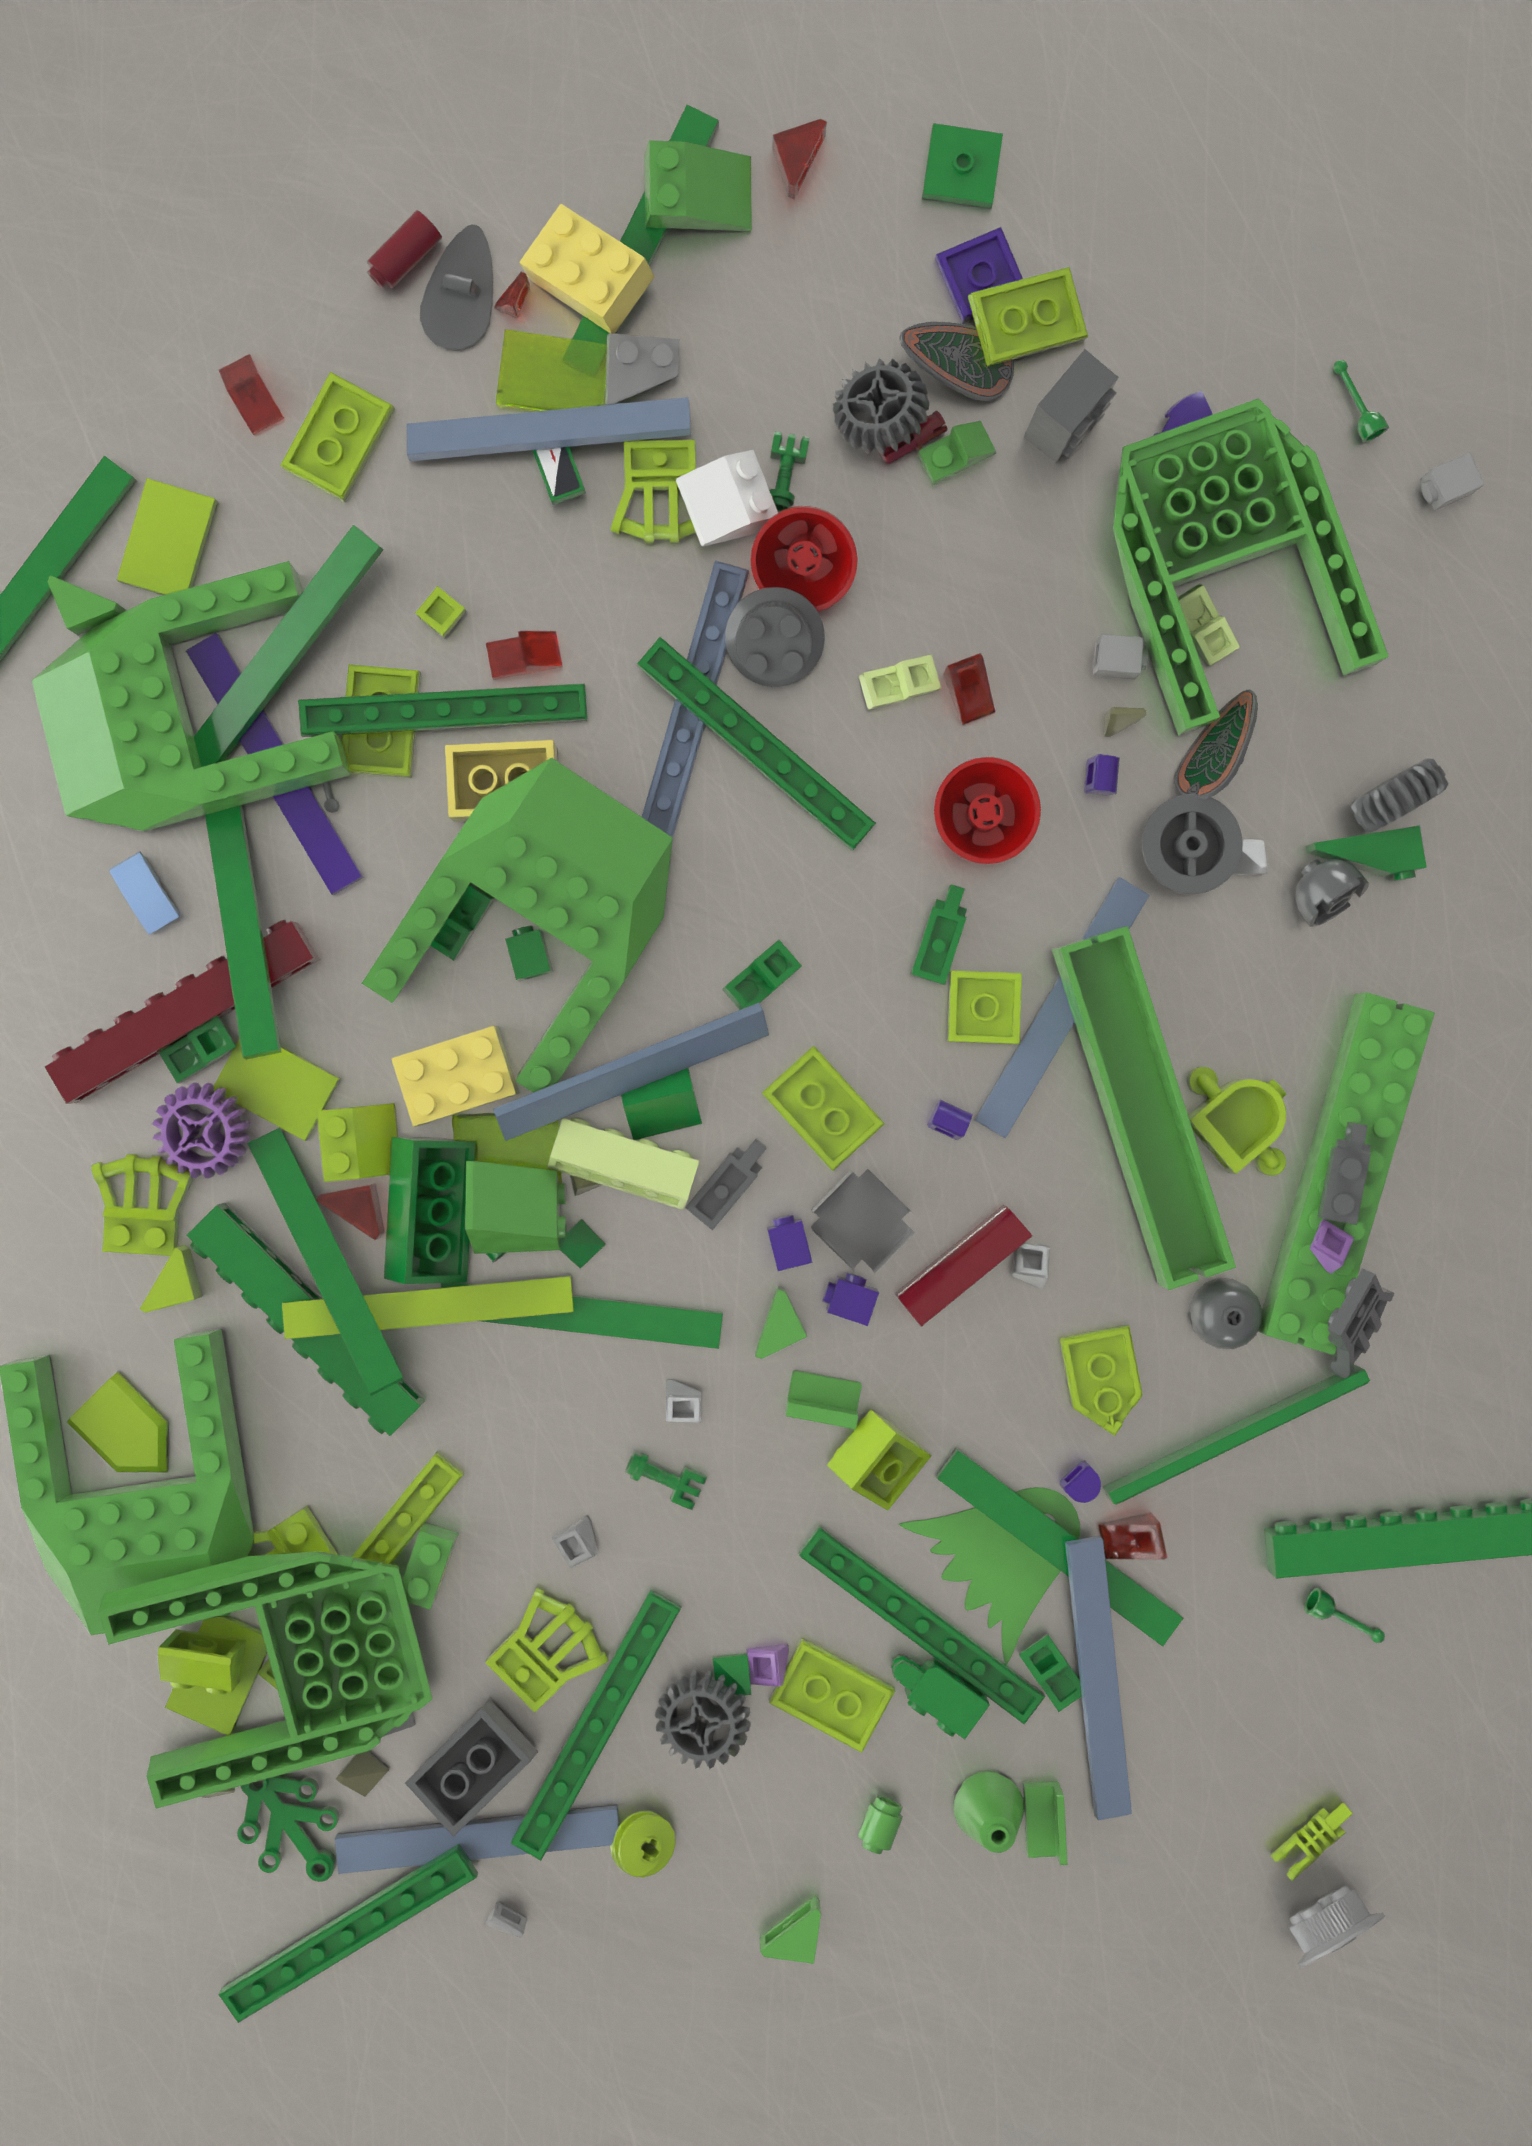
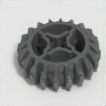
M879 358L876 366L873 367L865 362L864 370L861 372L852 369L853 378L851 380L842 379L843 389L835 391L837 402L833 403L834 421L837 428L840 429L843 439L846 442H851L852 447L856 450L863 447L864 451L868 454L877 448L878 452L883 455L886 447L890 446L897 452L898 443L901 441L910 445V434H920L921 427L919 424L927 422L926 411L929 410L928 391L925 384L922 383L920 375L916 370L911 371V368L906 363L899 366L898 362L894 359L885 365L884 361Z
M1427 758L1357 798L1351 806L1355 814L1354 817L1358 824H1361L1365 832L1376 831L1415 810L1446 790L1449 784L1445 778L1446 774L1434 759Z
M697 1670L691 1673L690 1680L684 1675L679 1676L677 1684L670 1683L667 1686V1694L661 1695L658 1701L661 1707H658L655 1712V1717L660 1720L656 1724V1731L664 1733L660 1739L661 1745L671 1743L670 1756L675 1755L677 1752L682 1754L681 1764L686 1763L688 1758L693 1759L695 1769L700 1767L702 1761L706 1762L709 1769L714 1767L716 1759L723 1765L727 1763L729 1755L735 1757L739 1753V1745H745L748 1738L745 1732H748L751 1727L750 1721L746 1719L750 1715V1707L742 1706L746 1700L745 1695H734L737 1685L733 1683L728 1687L725 1686L724 1675H721L717 1681L712 1680L711 1670L705 1673L703 1679H701ZM692 1697L691 1709L686 1710L682 1715H677V1705L683 1700ZM709 1699L714 1700L719 1705L713 1704ZM698 1714L703 1716L704 1720L708 1719V1724L701 1722L702 1718L699 1720L697 1718ZM730 1723V1732L723 1738L713 1741L715 1729L721 1728L723 1724Z

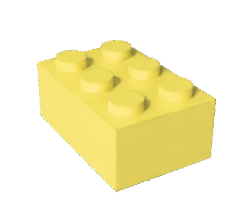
M563 204L558 206L519 262L533 283L607 332L614 334L655 277L643 256Z
M553 740L445 745L449 818L454 822L467 821L483 797L550 758L557 761V746Z
M491 1026L391 1058L413 1127L520 1094L499 1026Z

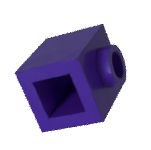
M793 1215L773 1219L774 1226L767 1227L777 1270L782 1271L813 1263L802 1219L794 1220Z
M847 1273L845 1278L837 1276L835 1283L828 1282L822 1302L827 1303V1313L868 1326L879 1291L876 1288L865 1285L867 1279Z

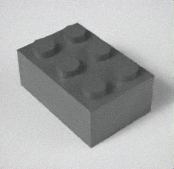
M1084 349L1037 405L1024 437L1055 463L1063 455L1069 458L1082 443L1083 437L1088 432L1087 429L1092 431L1104 417V412L1108 409L1111 400L1117 393L1113 390V387L1119 377Z
M490 1699L405 1784L454 1837L531 1762L538 1753V1750Z

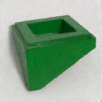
M583 1219L567 1232L566 1238L560 1239V1251L580 1269L606 1245Z
M747 1653L713 1657L715 1681L721 1675H724L725 1686L728 1687L730 1684L736 1683L737 1689L734 1695H751Z

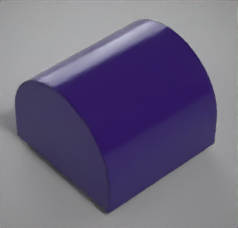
M1098 754L1088 758L1085 794H1117L1119 757Z
M940 1099L927 1125L928 1128L959 1140L965 1136L973 1114Z
M1082 1460L1060 1481V1486L1073 1500L1086 1503L1098 1496L1101 1490V1480L1094 1469L1085 1460Z

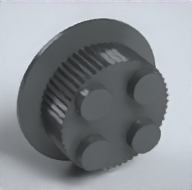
M782 587L762 588L745 596L731 612L725 632L727 652L737 670L751 681L771 687L790 685L807 676L817 665L822 655L825 641L823 622L814 605L798 592Z
M1184 794L1164 802L1150 816L1142 837L1144 860L1152 875L1165 887L1184 894L1205 893L1222 885L1236 870L1242 854V834L1232 812L1224 804L1212 797L1207 799L1199 798L1200 794Z

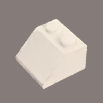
M754 450L723 456L676 479L702 547L757 534L762 526L778 513Z

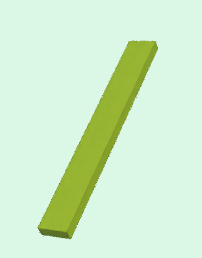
M571 1276L363 1295L380 1330L574 1312ZM324 1299L282 1303L285 1339L340 1334Z
M436 1452L352 1555V1558L392 1564L464 1473L439 1452ZM268 1659L257 1674L277 1689Z

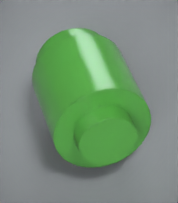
M876 1796L874 1803L869 1804L858 1837L863 1841L862 1847L876 1854H882L883 1850H891L903 1818L900 1814L903 1807L891 1799Z

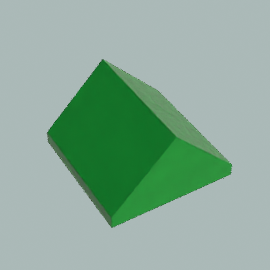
M689 1068L621 1094L623 1108L633 1140L702 1124Z

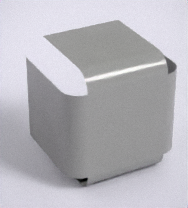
M850 1169L811 1209L812 1213L814 1212L819 1217L811 1226L812 1231L854 1272L856 1265L863 1260L875 1274L915 1233L902 1220L910 1210L868 1169L860 1177Z

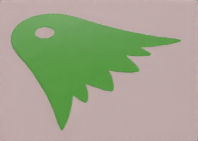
M1040 1487L1023 1489L1016 1492L1044 1514L1053 1516L1056 1523L1079 1539V1517L1073 1504L1065 1496L1057 1491ZM977 1508L927 1520L900 1523L901 1527L913 1533L941 1540V1542L930 1549L931 1553L939 1555L955 1554L953 1560L942 1573L941 1578L953 1582L972 1580L965 1598V1610H974L992 1603L988 1614V1628H992L1002 1620V1651L1005 1665H1007L1031 1614L1061 1571Z

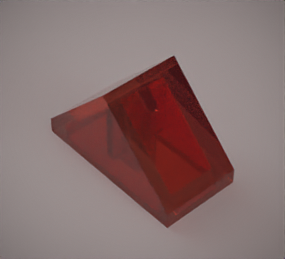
M822 119L773 134L772 150L787 195L794 200L826 137L827 122Z
M250 354L218 370L228 394L253 435L284 419Z
M979 653L947 665L943 677L962 725L995 713L982 654Z
M376 1183L323 1193L316 1200L375 1241L380 1239L385 1233Z
M1151 1512L1103 1522L1098 1525L1100 1536L1103 1539L1105 1559L1164 1560L1167 1558L1160 1522Z

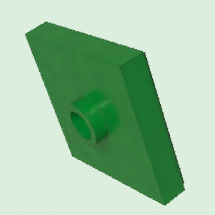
M933 123L922 198L992 208L1003 133Z

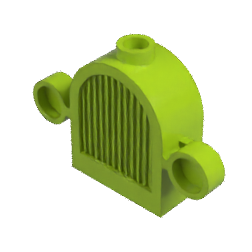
M1197 1067L1191 1070L1187 1077L1189 1089L1195 1094L1207 1095L1208 1098L1188 1114L1193 1132L1228 1173L1237 1174L1255 1159L1256 1168L1262 1174L1269 1176L1280 1174L1286 1166V1157L1281 1150L1269 1146L1280 1136L1286 1123V1107L1282 1099L1286 1096L1284 1089L1274 1079H1271L1268 1083L1255 1079H1238L1230 1081L1219 1088L1217 1085V1075L1212 1069Z

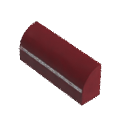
M1002 1205L895 1292V1295L922 1327L1033 1235L1007 1206Z

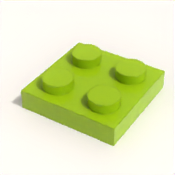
M951 970L947 1042L1020 1044L1022 973Z

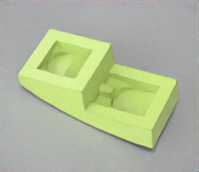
M1198 584L1177 597L1195 648L1208 666L1213 665L1240 647L1225 617L1219 616L1204 585Z
M932 654L901 661L894 666L864 672L859 675L868 710L941 689Z

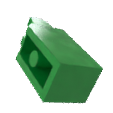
M899 1654L892 1658V1674L905 1687L906 1695L909 1699L908 1705L922 1716L929 1713L937 1719L936 1725L949 1736L953 1737L956 1733L965 1740L990 1706L987 1696L936 1658L926 1659L922 1665H919L911 1658L908 1659V1656H904V1654Z

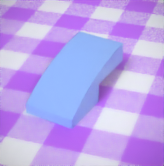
M141 851L109 870L118 888L148 935L180 916L179 911L160 885L161 880Z

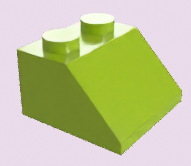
M395 1103L317 1111L324 1182L390 1175L392 1137H398Z
M870 1410L859 1421L856 1429L844 1444L836 1450L827 1466L853 1491L888 1511L932 1455L890 1421Z
M175 1629L158 1648L160 1681L171 1682L170 1685L179 1689L199 1686L205 1687L206 1691L212 1694L232 1692L240 1680L246 1640Z

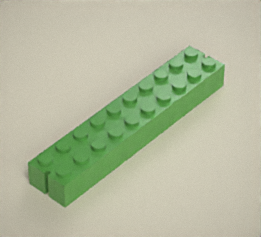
M1128 926L1088 937L1089 939H1082L1054 948L1052 952L1158 1284L1167 1290H1172L1198 1281V1274L1207 1278L1234 1269L1236 1265Z
M1367 992L1354 995L1263 1305L1262 1325L1258 1332L1294 1344L1298 1343L1307 1348L1335 1355L1337 1347L1328 1340L1330 1334L1328 1331V1321L1332 1312L1336 1308L1340 1309L1346 1298L1345 1291L1350 1280L1358 1277L1435 1012L1405 1003L1397 1004L1395 1000ZM1353 1122L1367 1125L1365 1144L1371 1145L1369 1153L1371 1156L1357 1225L1325 1219L1354 1237L1343 1266L1331 1274L1324 1269L1310 1250V1246L1321 1220L1324 1219L1318 1217L1331 1148L1335 1147L1337 1139L1344 1140L1347 1123Z

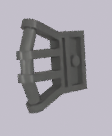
M1363 1268L1358 1277L1352 1278L1348 1283L1344 1302L1340 1309L1336 1308L1332 1312L1328 1321V1331L1330 1333L1328 1340L1337 1347V1356L1330 1366L1336 1375L1347 1378L1352 1373L1354 1363L1361 1353L1365 1354L1370 1347L1369 1339L1373 1332L1377 1333L1382 1325L1380 1319L1387 1301L1391 1302L1395 1294L1382 1288L1376 1274Z

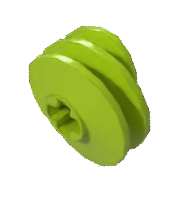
M638 1811L628 1816L619 1825L610 1847L612 1858L616 1865L630 1876L645 1878L655 1875L667 1865L673 1856L676 1844L675 1833L670 1823L659 1814L652 1811Z

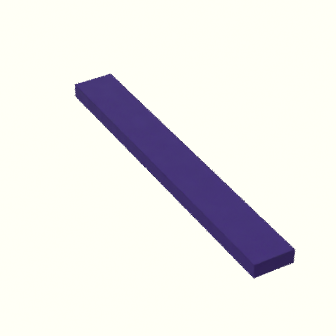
M214 633L187 649L186 653L216 703L219 704L242 672L219 634ZM264 709L240 739V743L247 754L284 745ZM310 786L273 796L331 895L337 894L364 878Z

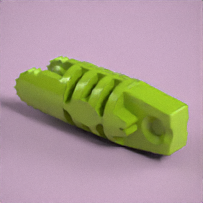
M1344 1802L1330 1814L1323 1807L1303 1828L1295 1832L1270 1856L1275 1862L1283 1860L1289 1854V1851L1298 1844L1307 1856L1300 1862H1296L1286 1874L1293 1882L1328 1847L1337 1842L1346 1833L1340 1825L1353 1812Z

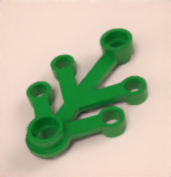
M275 1776L262 1780L263 1786L256 1787L253 1783L242 1785V1791L248 1796L245 1818L237 1831L238 1839L242 1843H254L261 1833V1825L258 1819L262 1801L271 1812L265 1850L258 1859L259 1868L263 1872L272 1873L279 1867L282 1861L280 1845L284 1830L306 1860V1873L309 1878L316 1882L328 1880L336 1868L334 1854L327 1849H317L297 1821L316 1823L320 1830L331 1831L339 1821L338 1810L332 1806L316 1808L285 1803L277 1794V1792L293 1793L299 1801L307 1803L312 1801L318 1793L319 1785L317 1781L310 1777L300 1780ZM309 1785L313 1790V1794H304L301 1786ZM330 1814L334 1822L330 1824L325 1823L322 1820V1815ZM244 1827H252L255 1835L247 1836L244 1833ZM267 1855L273 1856L276 1864H267L264 1857ZM320 1863L324 1865L325 1872H316L314 1864Z

